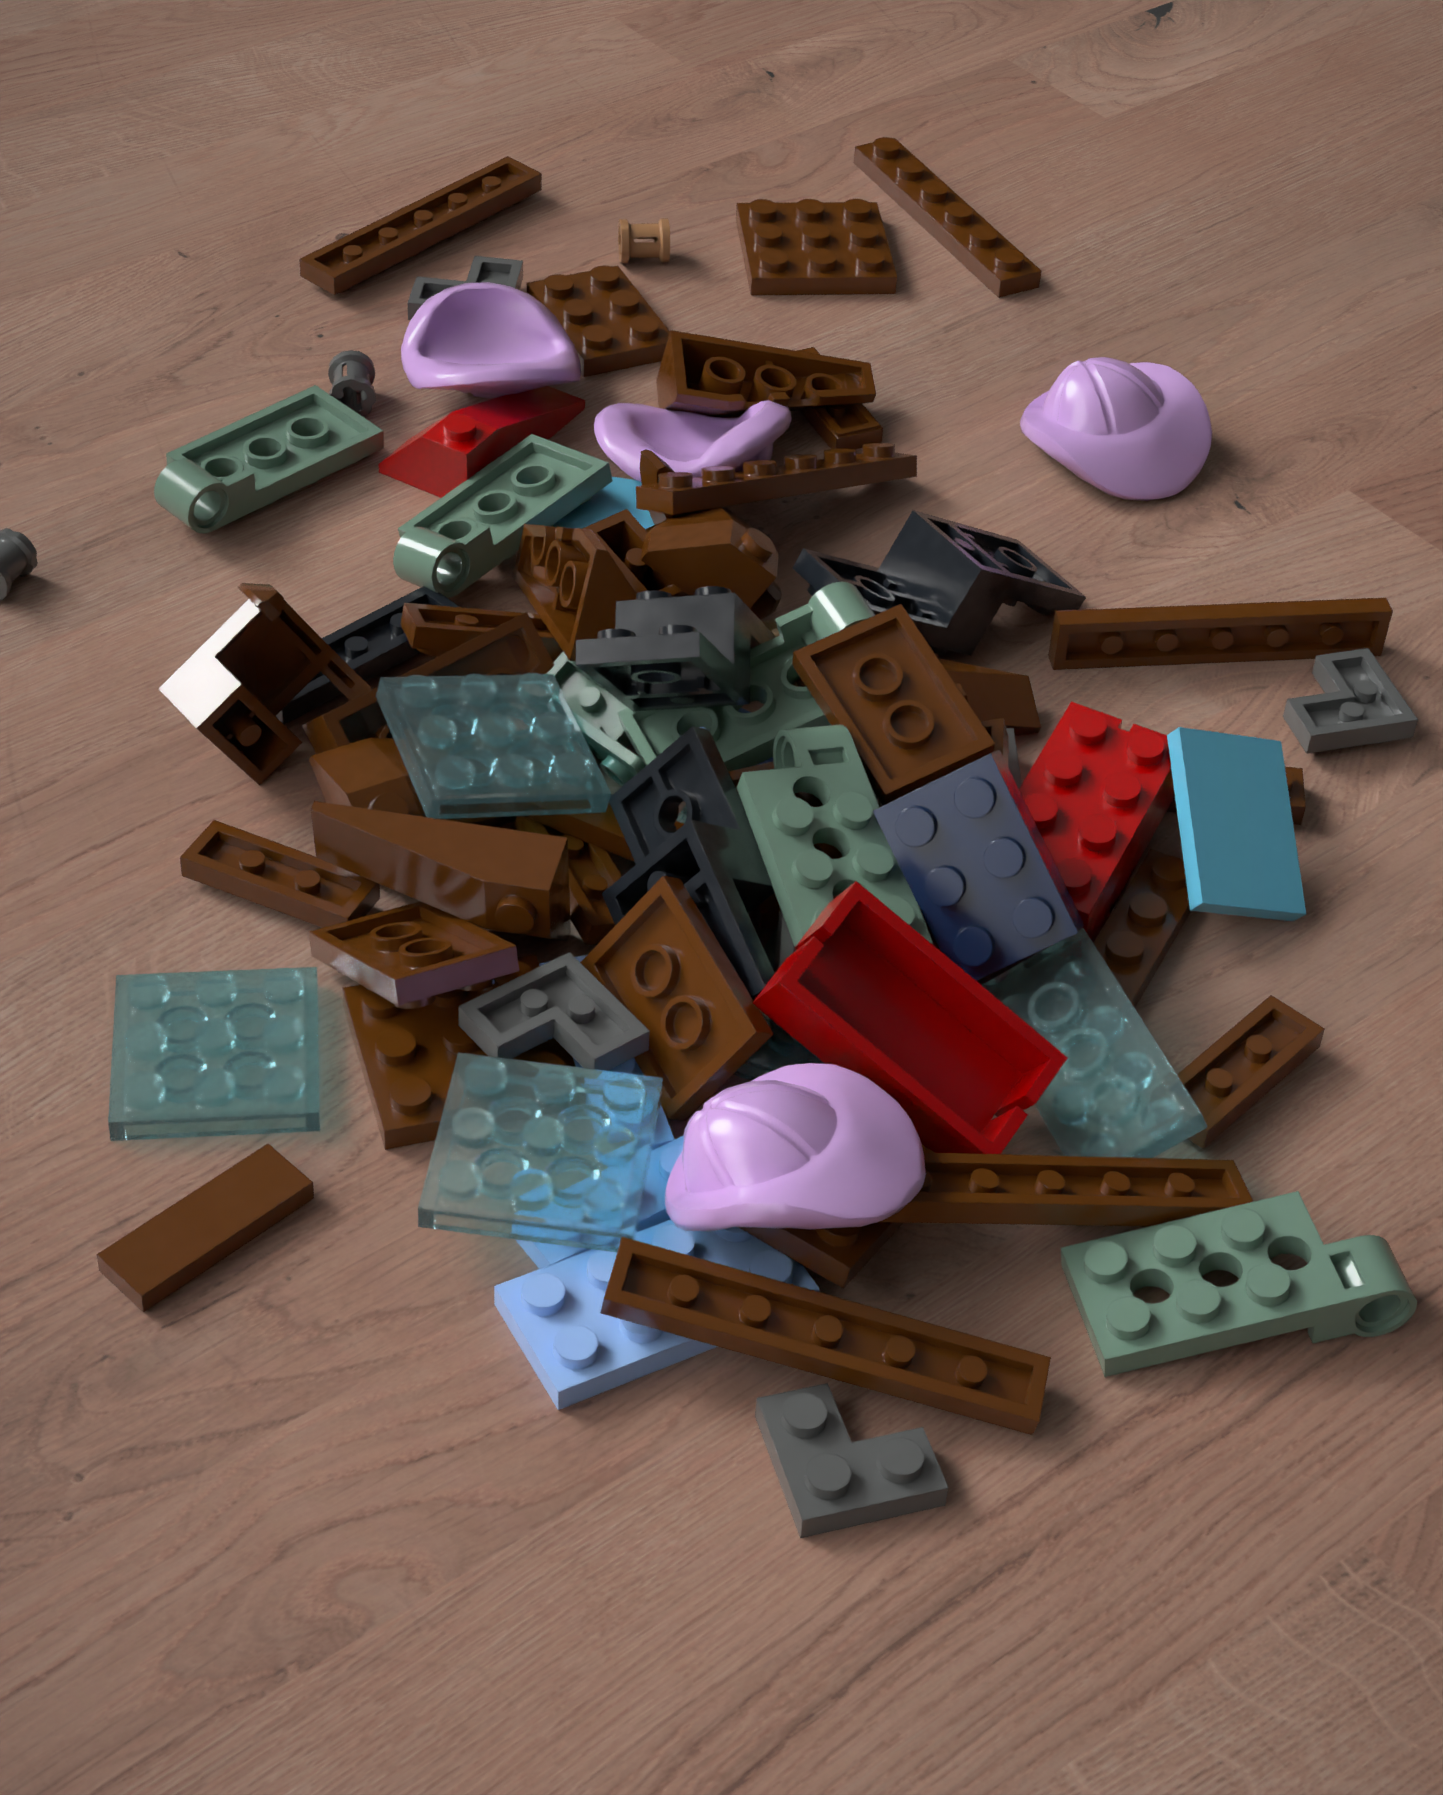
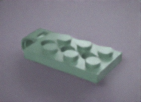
M314 385L166 453L167 466L161 471L154 487L155 500L162 508L195 532L209 533L384 449V432L354 410Z
M531 434L398 528L400 540L397 543L393 557L396 574L402 580L418 587L425 586L436 593L440 592L447 598L458 595L501 562L515 555L519 549L524 524L553 527L557 521L579 505L589 501L594 494L611 483L613 480L609 462Z
M848 582L829 584L817 591L811 597L808 604L775 619L779 636L750 649V702L759 701L764 704L762 708L752 713H741L738 711L743 705L632 711L627 707L617 712L622 728L646 766L692 726L710 729L709 731L728 771L755 766L773 757L775 737L780 730L831 725L807 687L793 685L795 681L800 679L792 665L793 652L868 619L875 614L853 584Z
M840 724L780 730L775 737L773 746L774 769L742 772L737 785V791L794 947L799 943L828 903L834 899L833 897L841 894L855 881L860 883L930 943H933L918 903L873 813V810L880 807L849 730ZM798 792L810 793L817 797L823 806L811 807L806 801L797 798L794 794ZM826 843L832 845L840 851L843 857L831 859L824 852L815 849L814 844Z
M1299 1191L1061 1247V1266L1104 1377L1308 1328V1335L1312 1343L1354 1333L1362 1337L1380 1336L1404 1325L1413 1316L1417 1308V1300L1389 1243L1384 1238L1375 1235H1364L1324 1245ZM1280 1254H1293L1303 1258L1308 1264L1297 1270H1285L1283 1267L1272 1263L1271 1260ZM1213 1270H1225L1233 1273L1239 1280L1230 1286L1217 1287L1204 1280L1202 1276ZM1154 1286L1164 1289L1170 1294V1297L1163 1302L1150 1304L1136 1298L1133 1293L1140 1288Z

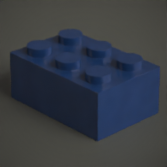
M1000 750L992 752L873 810L940 951L976 981L1077 934L1085 925Z

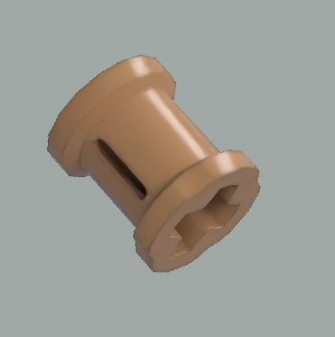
M660 218L658 223L630 224L627 219H619L618 254L620 263H628L630 258H659L661 263H669V219ZM634 239H653L654 242H634Z

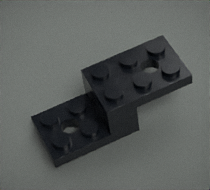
M912 510L879 568L804 548L792 567L810 584L807 591L811 596L829 584L848 582L856 586L875 615L902 604L933 652L939 655H945L947 650L971 656L1002 603L1014 607L1018 601L1023 602L1031 609L1048 616L1052 610H1079L1086 599V596L1019 540Z
M706 586L696 589L695 596L673 597L671 593L665 591H643L636 594V600L616 601L615 629L599 631L597 639L576 640V666L632 711L750 704V649L776 636L728 588Z
M692 726L608 798L636 865L606 889L602 895L616 925L662 876L681 879L754 1001L775 973L748 913L775 892L741 798L715 741L708 729ZM685 801L687 819L685 824L677 830L675 822L679 814V805Z

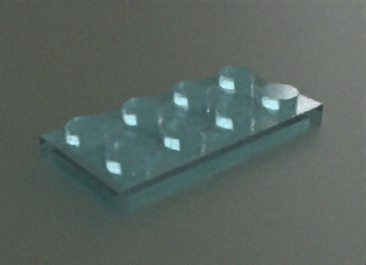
M1084 928L1077 934L1053 944L982 984L985 989L1068 1057L1038 1102L1034 1105L1064 1156L1153 1158L1207 1128L1202 1113Z

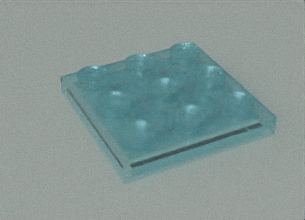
M554 674L380 677L376 698L426 817L453 819L606 812L611 791Z
M317 967L116 975L108 1115L110 1140L124 1141L320 1131Z
M458 1052L418 1205V1227L618 1252L622 1237L636 1239L661 1105L663 1078Z

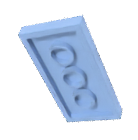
M668 1220L626 1236L629 1239L819 1292V1287L802 1264L738 1227L716 1231H685L676 1227L672 1220ZM622 1238L494 1286V1305L558 1410L718 1347L600 1313Z

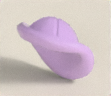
M490 282L464 283L444 289L428 298L409 322L401 346L403 369L409 382L416 389L457 390L463 393L470 392L476 397L497 398L549 385L580 381L581 363L578 353L556 316L530 294L510 286Z
M1107 357L1088 358L1086 361L1078 360L1071 363L1058 376L1049 391L1037 397L1027 406L1020 420L1022 433L1077 477L1108 495L1127 500L1148 501L1173 496L1184 490L1202 469L1209 454L1212 439L1211 422L1207 407L1195 386L1182 374L1169 366L1151 362L1128 364L1124 361Z
M769 400L749 407L737 418L712 417L643 404L617 403L604 408L596 415L594 433L598 444L607 457L627 475L641 482V451L645 449L654 452L674 472L692 473L693 478L702 477L701 468L731 466L735 467V472L743 471V462L771 460L773 443L789 428L792 418L786 406Z
M806 1063L787 1065L759 1076L751 1082L722 1090L716 1096L706 1101L702 1110L696 1111L684 1131L683 1150L673 1166L666 1185V1212L675 1226L685 1231H716L732 1227L799 1228L810 1230L862 1227L883 1221L899 1212L918 1194L923 1186L926 1175L923 1148L914 1124L900 1104L865 1076L833 1064Z

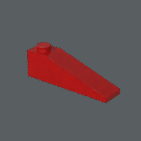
M545 386L517 394L503 395L452 411L411 437L378 464L379 473L442 498L531 434L549 440L585 409V400L550 386Z

